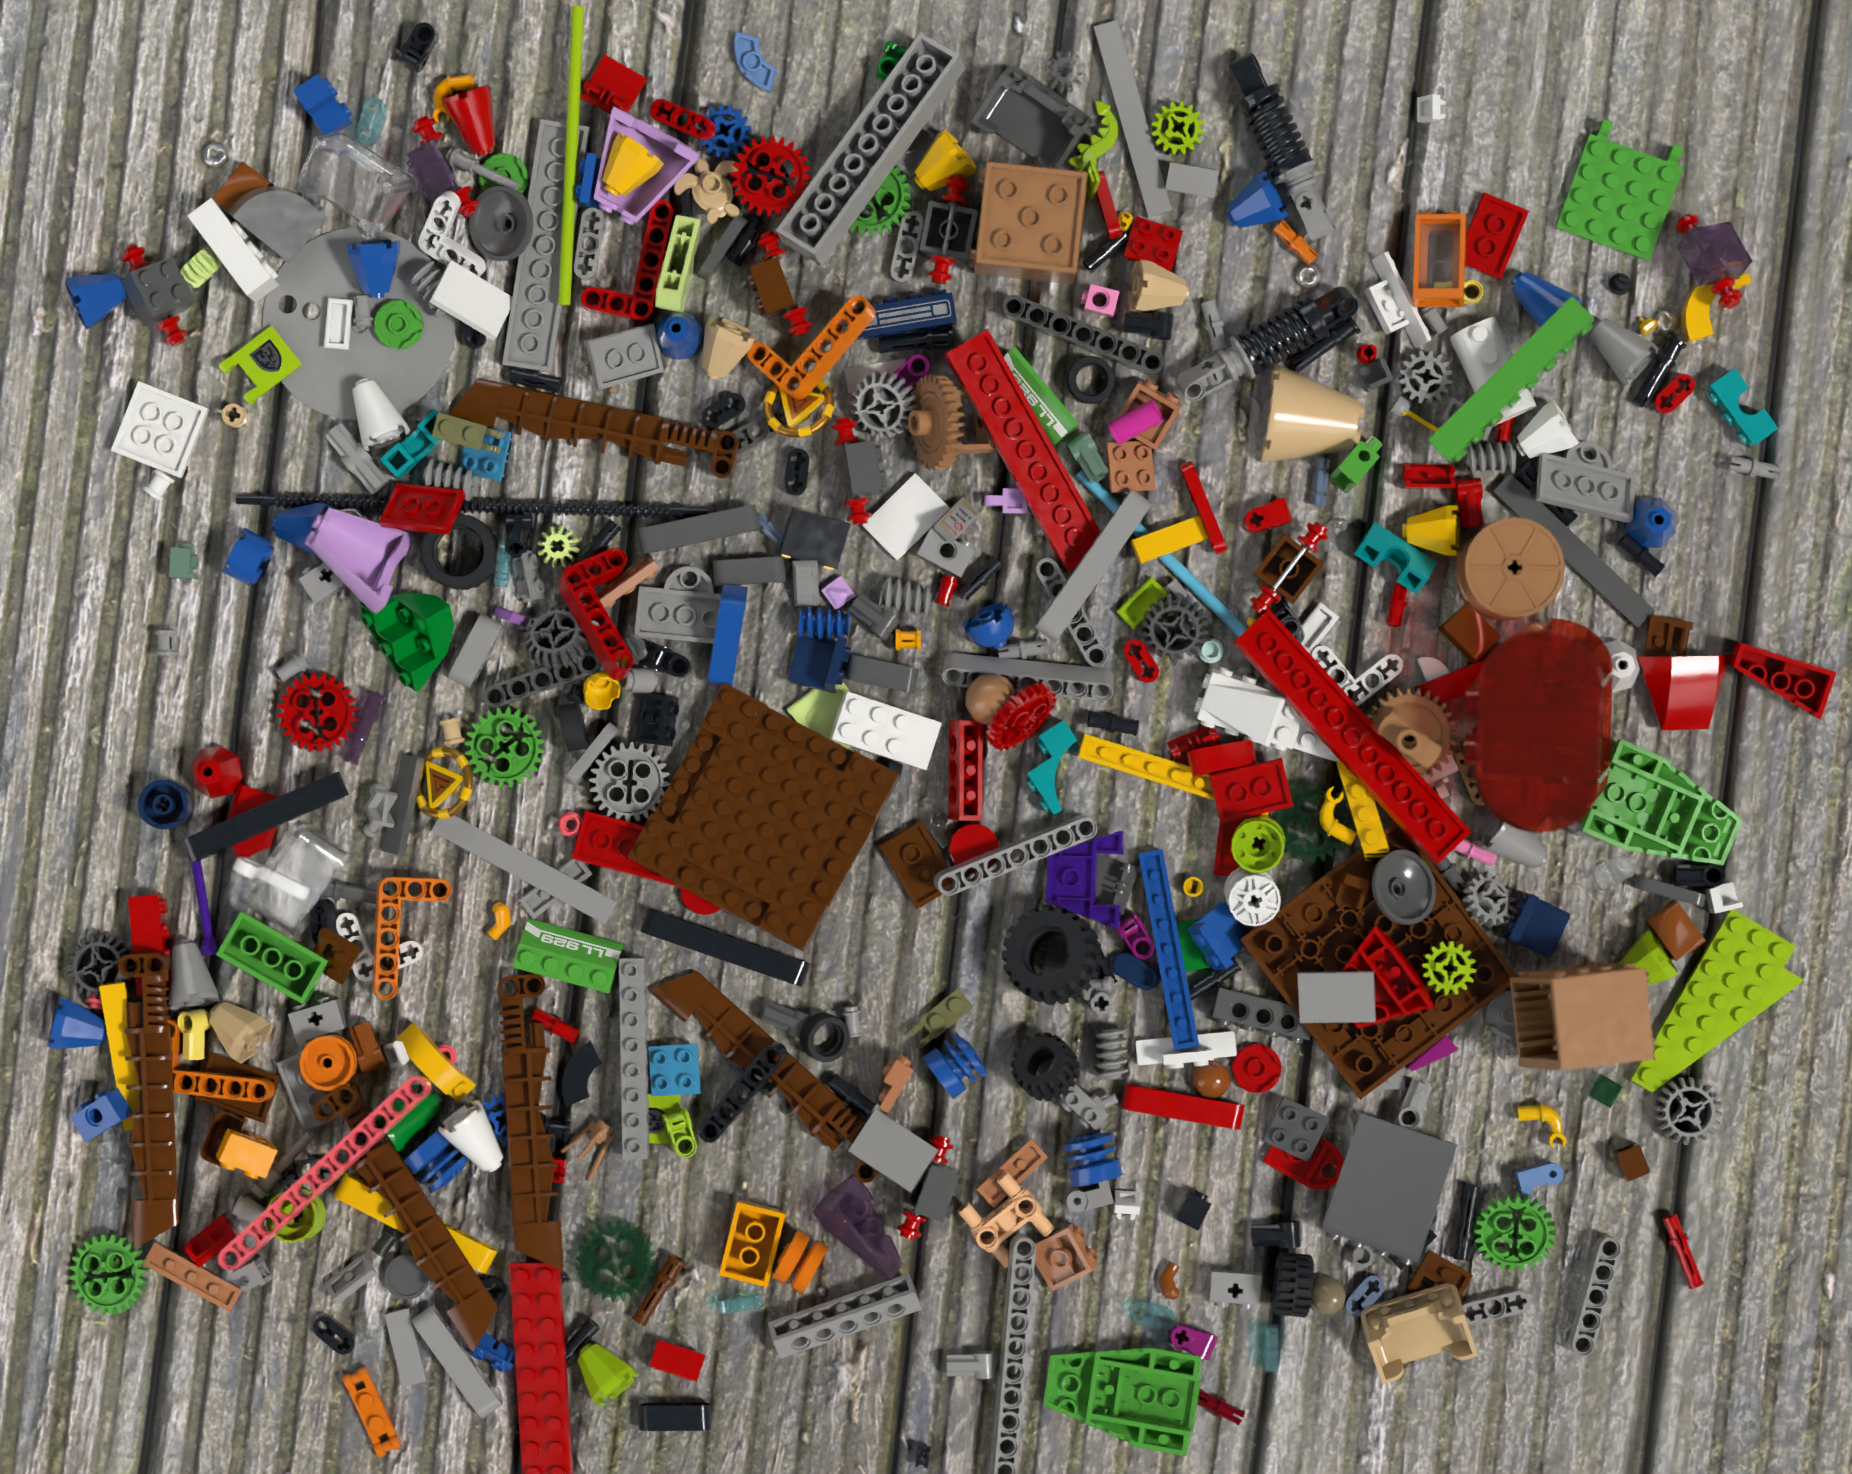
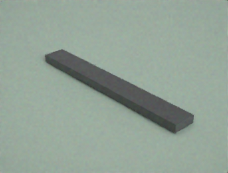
M1509 474L1493 490V493L1519 518L1529 519L1545 527L1559 543L1564 561L1635 628H1638L1654 612V609L1549 509L1541 502L1536 501V497L1512 474Z

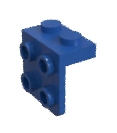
M587 153L586 159L581 158L579 173L583 174L582 184L577 183L575 198H579L580 206L603 210L599 207L600 202L593 199L602 160L597 158V154Z
M1225 902L1219 903L1186 929L1213 970L1229 968L1234 964L1231 957L1244 948L1238 939L1246 931L1240 922L1235 919Z

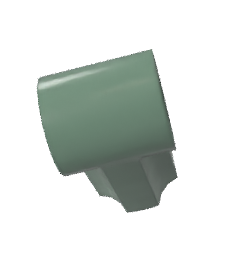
M1088 431L1065 443L1075 462L1080 464L1091 484L1103 480L1109 474V470L1098 454L1097 446Z

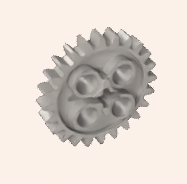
M631 741L629 748H625L623 742H620L619 750H616L611 745V754L602 751L605 759L595 760L599 768H591V771L597 774L596 777L589 778L590 782L596 783V786L590 788V792H598L593 800H601L602 803L599 809L607 807V816L615 812L616 819H620L622 815H625L626 821L629 822L630 817L634 816L636 821L639 822V814L642 813L646 818H649L648 810L651 809L655 812V804L660 803V796H664L666 792L663 787L670 785V782L663 780V778L669 776V772L661 771L666 766V763L658 764L657 761L660 758V754L652 757V747L646 752L643 751V743L638 748H634V743ZM633 760L632 777L637 783L632 784L631 803L627 804V785L622 782L628 778V761ZM616 762H620L625 766V771L621 775H614L611 772V766ZM644 763L650 767V772L642 777L636 773V767ZM614 787H619L624 792L623 797L619 800H614L609 795L610 790ZM640 788L646 789L649 793L648 798L644 801H638L634 797L636 790Z

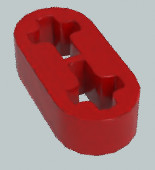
M1688 374L1676 376L1655 396L1653 400L1654 409L1660 414H1668L1675 410L1694 391V379ZM1678 380L1681 382L1686 380L1688 382L1686 385L1688 391L1683 389L1678 394L1675 392L1680 385ZM1672 395L1674 398L1668 403L1671 407L1661 408L1660 404L1662 401L1660 398L1665 399Z
M1136 639L1128 641L1123 648V653L1137 678L1144 683L1155 681L1159 675V669L1144 643ZM1131 644L1135 647L1138 645L1141 647L1139 655L1142 660L1138 661L1135 655L1130 656L1128 654L1131 650ZM1143 661L1148 668H1154L1151 679L1148 676L1142 677L1141 675L1144 670L1140 663Z

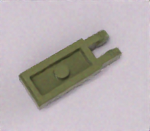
M438 412L431 437L476 450L483 449L500 454L501 448L482 442L485 434L497 439H504L505 433Z
M957 988L920 1018V1022L912 1027L906 1035L910 1038L917 1034L923 1026L927 1028L930 1034L919 1040L916 1045L917 1049L920 1050L933 1038L936 1039L969 1012L973 1005Z

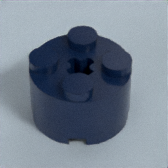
M161 779L149 783L138 799V811L141 818L147 824L157 829H174L183 825L191 817L193 810V799L190 791L184 784L175 780ZM165 800L170 801V806L167 809L161 807Z

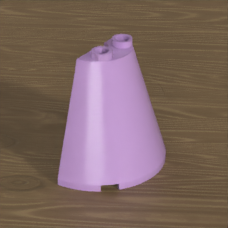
M613 107L593 199L600 202L599 207L612 213L614 209L621 213V220L633 225L695 164L701 154L696 150H691L690 146L649 123ZM619 132H622L649 150L652 157L654 155L658 157L664 165L658 173L626 196L618 194L615 197L604 189L606 184L602 179L614 139Z
M328 508L323 516L321 514L317 515L312 524L315 530L309 533L304 544L309 546L370 611L378 613L387 604L393 589L389 582L396 565L407 553L414 535L398 529L384 528L379 523Z

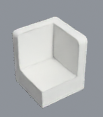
M1732 882L1716 887L1703 888L1704 894L1707 895L1706 902L1709 913H1720L1743 907V903L1737 900L1735 887Z

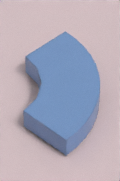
M735 31L734 52L741 72L754 86L771 93L777 68L768 64L762 57L759 49L760 38Z

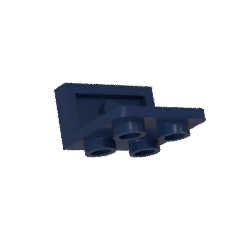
M807 636L799 637L788 681L792 684L836 694L837 686L842 685L845 671L842 670L843 663L848 662L851 648L847 645V638L838 636L836 643Z
M1526 893L1517 902L1515 909L1518 911L1514 919L1511 918L1505 928V932H1507L1505 938L1540 955L1551 957L1570 919V914L1531 893Z

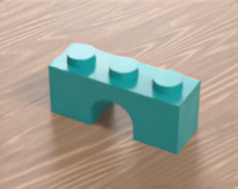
M1735 368L1706 387L1709 400L1715 406L1718 404L1723 411L1721 414L1728 425L1734 426L1738 432L1736 436L1744 446L1748 445L1751 448L1778 429L1764 408L1753 415L1745 414L1740 410L1738 405L1739 397L1749 387Z
M433 410L417 425V429L406 440L397 443L380 458L396 478L401 480L444 441L431 437L438 410Z
M1376 522L1373 523L1365 534L1354 555L1374 568L1380 561L1391 562L1399 572L1396 582L1416 595L1428 581L1437 564L1435 560Z

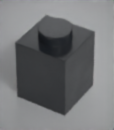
M1196 1189L1194 1193L1187 1191L1174 1216L1175 1219L1198 1231L1212 1205L1207 1200L1208 1195Z

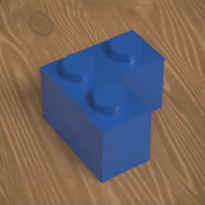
M316 74L293 90L327 140L353 124L349 119L352 113L344 102L342 104L338 103L335 98L338 93L327 77L322 80Z

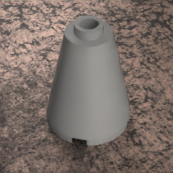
M1607 318L1602 321L1597 319L1592 324L1594 327L1590 330L1589 337L1624 385L1629 384L1628 378L1635 380L1652 362V359L1649 357L1652 352L1657 355L1659 348L1652 342Z
M1502 805V811L1498 812L1495 810L1492 812L1480 829L1479 833L1483 836L1481 841L1477 839V845L1483 850L1530 868L1541 867L1548 858L1546 854L1547 848L1509 806Z
M190 939L176 942L177 946L172 948L170 1009L184 1011L191 1010L190 1007L192 1006L203 1008L219 1001V994L197 943H192Z

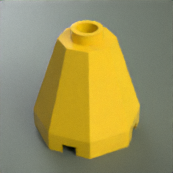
M946 129L937 134L914 170L916 174L914 180L922 190L925 188L929 191L946 186L945 181L947 179L951 180V176L968 178L977 171V167L967 151L957 144L958 140Z
M619 132L614 139L602 179L606 184L604 189L615 197L618 194L626 196L658 173L664 163L655 155L652 157L649 150L635 140Z
M1447 505L1408 518L1407 523L1402 525V538H1407L1408 544L1448 557H1458L1459 552L1454 550V548H1459L1460 517H1456L1454 512H1459V506Z

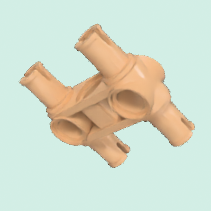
M1005 1171L996 1181L1009 1196L1006 1201L982 1218L969 1202L963 1204L957 1212L970 1226V1233L976 1239L977 1244L986 1252H992L999 1262L1007 1268L1009 1249L1003 1243L1006 1238L1027 1222H1031L1043 1237L1048 1236L1054 1230V1226L1042 1213V1206L1035 1199L1034 1194L1028 1191L1026 1187H1020L1012 1176ZM1023 1200L1032 1202L1028 1208H1021L1019 1204ZM984 1231H991L993 1233L989 1239H983L980 1235Z

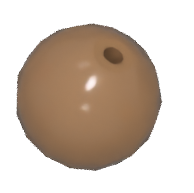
M997 674L981 675L970 684L966 691V707L973 719L979 723L989 725L993 723L991 718L998 715L996 711L1004 707L1003 703L1008 702L1012 695L1015 697L1017 694L1012 683L1007 678Z

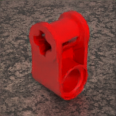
M1285 497L1250 510L1243 518L1245 530L1249 533H1258L1292 522L1293 519ZM1253 515L1255 518H1260L1261 522L1258 523V527H1256L1255 524H1250L1249 522L1253 518Z

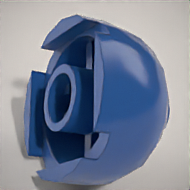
M1002 602L988 605L976 611L979 616L973 620L969 616L964 621L963 627L970 640L976 645L985 648L993 647V649L1004 646L1014 630L1012 612L1008 604L1005 603L1003 607Z

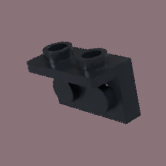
M641 693L635 742L673 746V741L676 737V717L679 713L678 697Z

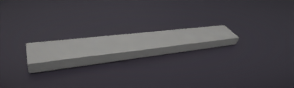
M1118 20L1094 26V33L1147 217L1151 218L1172 212Z
M457 816L437 819L431 830L437 835L606 925L618 902Z

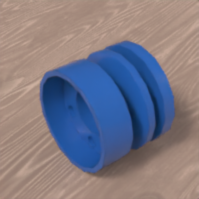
M957 1032L952 1035L958 1044L955 1048L945 1040L944 1045L948 1053L943 1055L935 1048L923 1057L928 1067L953 1099L966 1090L962 1078L966 1076L973 1083L977 1082L971 1073L974 1069L982 1077L987 1074L980 1056L971 1044L959 1036Z
M439 1130L403 1161L413 1174L422 1169L427 1171L421 1180L423 1184L433 1177L435 1182L428 1188L431 1193L445 1187L463 1171L469 1160L465 1155L457 1160L455 1155L459 1150L455 1148L449 1151L447 1147L450 1142L441 1135Z
M1113 1132L1084 1134L1063 1144L1064 1151H1076L1065 1156L1067 1161H1078L1079 1164L1069 1169L1073 1187L1104 1182L1123 1175L1119 1158H1107L1108 1153L1117 1149L1116 1145H1104V1143L1114 1140Z

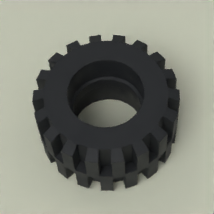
M1045 1032L1043 1036L1040 1033H1036L1034 1038L1027 1037L1025 1039L1027 1042L1024 1044L1020 1043L1017 1046L1019 1051H1014L1013 1053L1015 1060L1011 1061V1067L1014 1070L1011 1072L1015 1081L1029 1096L1039 1101L1044 1099L1046 1102H1050L1053 1097L1056 1100L1060 1099L1062 1093L1067 1095L1070 1092L1068 1088L1070 1086L1074 1087L1076 1084L1074 1079L1079 1077V1072L1076 1069L1080 1068L1076 1054L1063 1039L1055 1034L1052 1036L1050 1033ZM1055 1058L1053 1067L1046 1074L1036 1076L1037 1069L1041 1063Z
M1279 1253L1275 1263L1272 1289V1307L1275 1315L1304 1318L1308 1315L1314 1285V1261L1311 1255Z

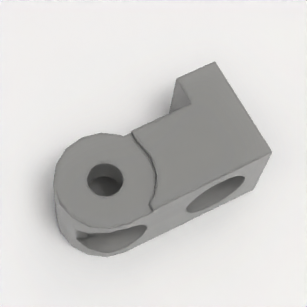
M1108 1180L1099 1182V1186L1086 1190L1079 1188L1071 1190L1066 1197L1068 1208L1074 1212H1082L1113 1204L1114 1200Z

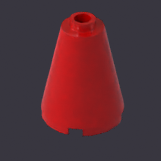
M489 85L442 98L446 111L471 153L477 152V156L491 153V147L495 146Z

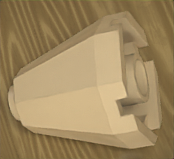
M1135 261L1128 284L1132 285V291H1127L1129 311L1144 312L1183 305L1184 300L1187 301L1190 288L1186 285L1185 279L1151 261Z
M712 315L705 326L702 368L706 370L705 374L719 380L720 377L725 378L753 346V343H755L757 335L753 333L750 336V329L730 319L722 318L721 322L716 321L718 316Z
M228 1002L218 1003L210 1011L211 1017L209 1022L227 1054L240 1064L257 1053V1044L261 1042L264 1045L273 1029V1025L262 1016Z

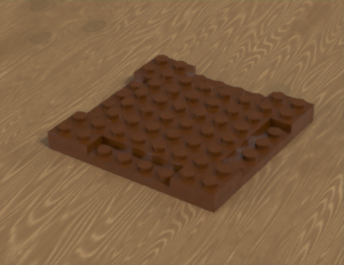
M723 683L700 725L699 733L654 814L651 813L628 858L805 953L897 785L900 775L856 751L853 752L784 716L734 687Z
M1395 821L1383 829L1389 851L1408 850L1417 854L1429 866L1435 880V903L1430 914L1424 920L1411 925H1402L1393 922L1383 914L1375 901L1372 889L1373 872L1382 857L1366 861L1362 846H1360L1354 853L1282 906L1272 920L1266 924L1253 927L1238 939L1299 1020L1298 972L1342 971L1375 925L1395 942L1423 981L1435 1008L1413 1012L1406 1016L1395 1017L1388 1021L1359 1029L1354 1022L1302 1023L1327 1055L1328 1060L1360 1100L1511 986L1510 977H1517L1475 919L1472 920L1470 918L1471 914L1469 911H1465L1466 907L1429 858ZM1343 874H1349L1370 881L1361 910L1335 903ZM1449 941H1454L1455 948L1458 944H1463V952L1466 950L1471 951L1468 959H1475L1476 961L1470 965L1471 968L1476 970V973H1470L1469 975L1474 981H1466L1467 989L1463 990L1459 987L1458 994L1456 995L1451 990H1449L1448 995H1443L1442 988L1438 993L1434 992L1435 985L1427 986L1426 983L1429 978L1422 977L1421 975L1426 972V968L1421 967V964L1427 963V959L1423 955L1432 954L1431 946L1439 949V942H1443L1447 947ZM1445 952L1439 954L1435 958L1434 962H1438L1439 960H1441L1443 958V953ZM1456 954V960L1460 965H1464L1461 957ZM1449 963L1443 966V970L1447 971V975L1449 971L1454 969V966H1451ZM1433 971L1435 978L1441 983L1440 975ZM1463 974L1456 976L1452 984L1458 982Z

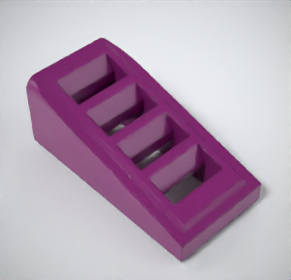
M1445 1035L1408 1063L1406 1067L1410 1071L1420 1069L1459 1049Z

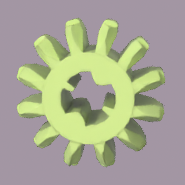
M205 247L181 268L180 273L184 277L183 279L193 288H199L222 267V262L213 250Z
M551 526L549 527L551 536H548L545 532L541 533L542 537L547 540L546 542H537L538 546L545 547V549L538 551V555L548 554L543 560L545 564H548L553 558L552 567L557 568L559 560H561L563 567H567L565 558L568 557L573 562L576 560L570 553L571 551L579 553V548L572 547L579 540L578 538L569 540L573 535L572 530L567 531L564 535V526H560L558 534H556L555 528ZM555 541L557 543L564 542V545H562L564 550L562 552H553L552 549H555V547L552 545Z

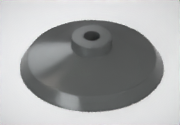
M413 1255L396 1257L389 1263L385 1271V1283L388 1290L400 1299L408 1300L420 1296L429 1284L430 1277L419 1266L416 1267Z

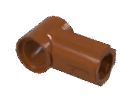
M370 1021L349 1028L358 1052L357 1060L364 1074L388 1066V1060L382 1046L378 1044Z

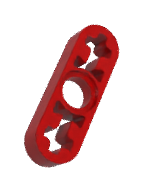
M665 99L654 101L650 107V115L654 120L692 137L707 141L715 134L716 126L712 120ZM660 108L671 112V116L660 114ZM686 113L688 115L687 123L679 126V116ZM695 122L706 126V131H701L694 127Z
M1099 171L1100 184L1096 191V197L1109 239L1122 237L1121 227L1104 171Z

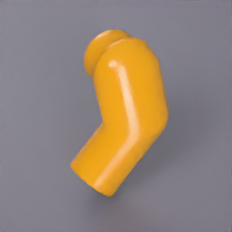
M497 902L492 907L496 923L487 933L494 940H497L511 924L510 910L502 902Z

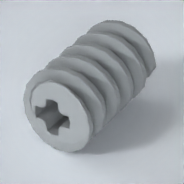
M434 261L422 267L411 280L413 286L419 285L417 288L419 294L425 293L423 296L425 302L430 301L441 279L437 278L441 271L440 269L431 270L435 263ZM429 304L431 310L437 309L435 312L437 318L449 315V313L434 304Z
M1490 442L1485 443L1484 448H1482L1480 443H1477L1474 448H1472L1471 444L1466 448L1468 453L1463 457L1464 472L1467 467H1470L1471 473L1475 474L1476 468L1480 467L1481 473L1485 474L1486 468L1490 467L1491 473L1494 474L1496 468L1500 467L1501 473L1504 474L1506 467H1510L1511 473H1515L1516 450L1515 446L1512 448L1510 442H1506L1503 448L1500 442L1495 443L1494 448H1492Z
M432 458L425 467L422 478L423 486L464 490L466 494L464 500L466 501L472 499L478 482L477 475L472 477V469H468L466 474L463 475V468L461 466L458 467L456 472H453V464H449L445 470L443 461H440L438 466L435 467V460Z
M888 576L883 583L879 606L883 600L887 609L890 608L892 603H895L896 611H899L902 605H904L906 613H909L911 608L914 607L915 615H919L921 610L924 609L925 617H927L932 597L930 585H927L923 591H921L920 583H917L911 589L910 581H907L904 587H902L900 579H897L894 585H892L891 577Z
M1102 1028V1032L1095 1035L1096 1038L1102 1039L1101 1043L1096 1044V1048L1103 1050V1052L1096 1054L1097 1058L1103 1059V1062L1097 1064L1096 1067L1104 1070V1072L1097 1074L1098 1078H1127L1121 1076V1074L1128 1072V1068L1121 1066V1064L1128 1062L1126 1057L1120 1056L1127 1052V1048L1120 1046V1044L1127 1042V1038L1120 1036V1034L1126 1032V1028Z

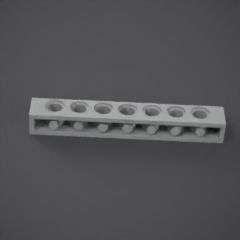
M619 959L622 1160H642L650 1158L646 959Z

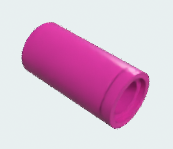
M1151 399L1109 422L1108 427L1116 442L1121 445L1162 423L1164 419L1158 406Z

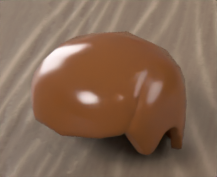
M1214 1059L1208 1061L1209 1065L1195 1066L1191 1071V1083L1195 1090L1203 1097L1216 1099L1224 1095L1229 1089L1231 1076L1225 1066Z

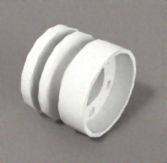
M1242 867L1230 873L1225 881L1223 891L1225 901L1235 919L1244 925L1250 926L1263 925L1272 920L1279 911L1281 898L1280 892L1267 871L1262 873L1250 872ZM1255 895L1257 901L1252 903L1250 896Z

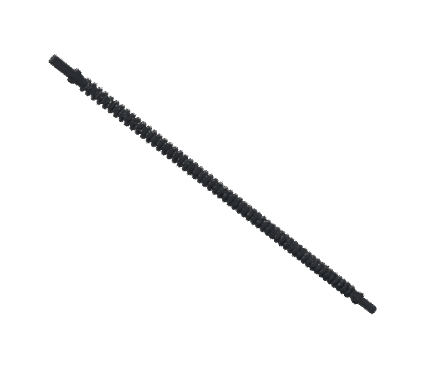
M261 493V495H236V504L261 505V507L276 505L277 508L283 505L284 508L291 506L292 509L295 506L302 507L320 503L333 506L335 510L338 507H341V509H345V507L352 509V507H355L356 510L362 507L364 511L367 508H370L371 511L377 508L380 511L381 508L385 509L389 501L388 496H385L384 499L378 496L375 499L373 495L370 498H367L366 495L363 498H360L359 495H356V498H353L352 495H349L348 498L342 495L339 498L337 494L334 497H331L330 494L327 497H324L323 494H320V497H317L316 494H313L312 497L306 494L303 497L300 493L298 496H295L294 493L291 496H288L287 493H284L283 496L280 493H277L276 496L268 495L267 493ZM474 498L471 501L464 500L460 510H464V513L470 510L471 513L478 511L479 514L482 511H485L486 514L489 511H493V514H496V511H500V514L506 511L507 514L514 512V514L529 512V515H532V512H536V515L542 512L543 515L550 513L551 516L554 513H557L558 516L561 513H565V516H568V513H572V516L578 513L579 516L586 514L587 517L590 514H594V517L597 514H601V517H604V514H608V517L614 514L615 517L622 515L624 518L626 515H630V518L633 515H637V518H640V515H644V518H647L648 515L654 518L657 515L660 519L662 516H666V519L669 516L684 519V517L709 514V507H685L684 504L669 506L667 503L666 506H662L660 503L659 506H655L652 503L651 506H648L645 503L644 506H641L640 503H637L635 506L632 502L630 505H626L625 502L623 505H619L618 502L615 505H612L611 502L605 505L604 502H601L598 505L596 501L594 504H590L589 501L587 504H583L582 501L579 504H576L575 501L572 504H569L568 501L562 504L560 500L558 503H554L553 500L551 503H547L546 500L543 503H540L539 500L536 503H533L532 500L526 503L525 500L518 502L517 499L514 502H511L510 499L507 502H504L503 499L500 502H497L496 499L490 502L489 499L482 501L481 498L478 501H475Z

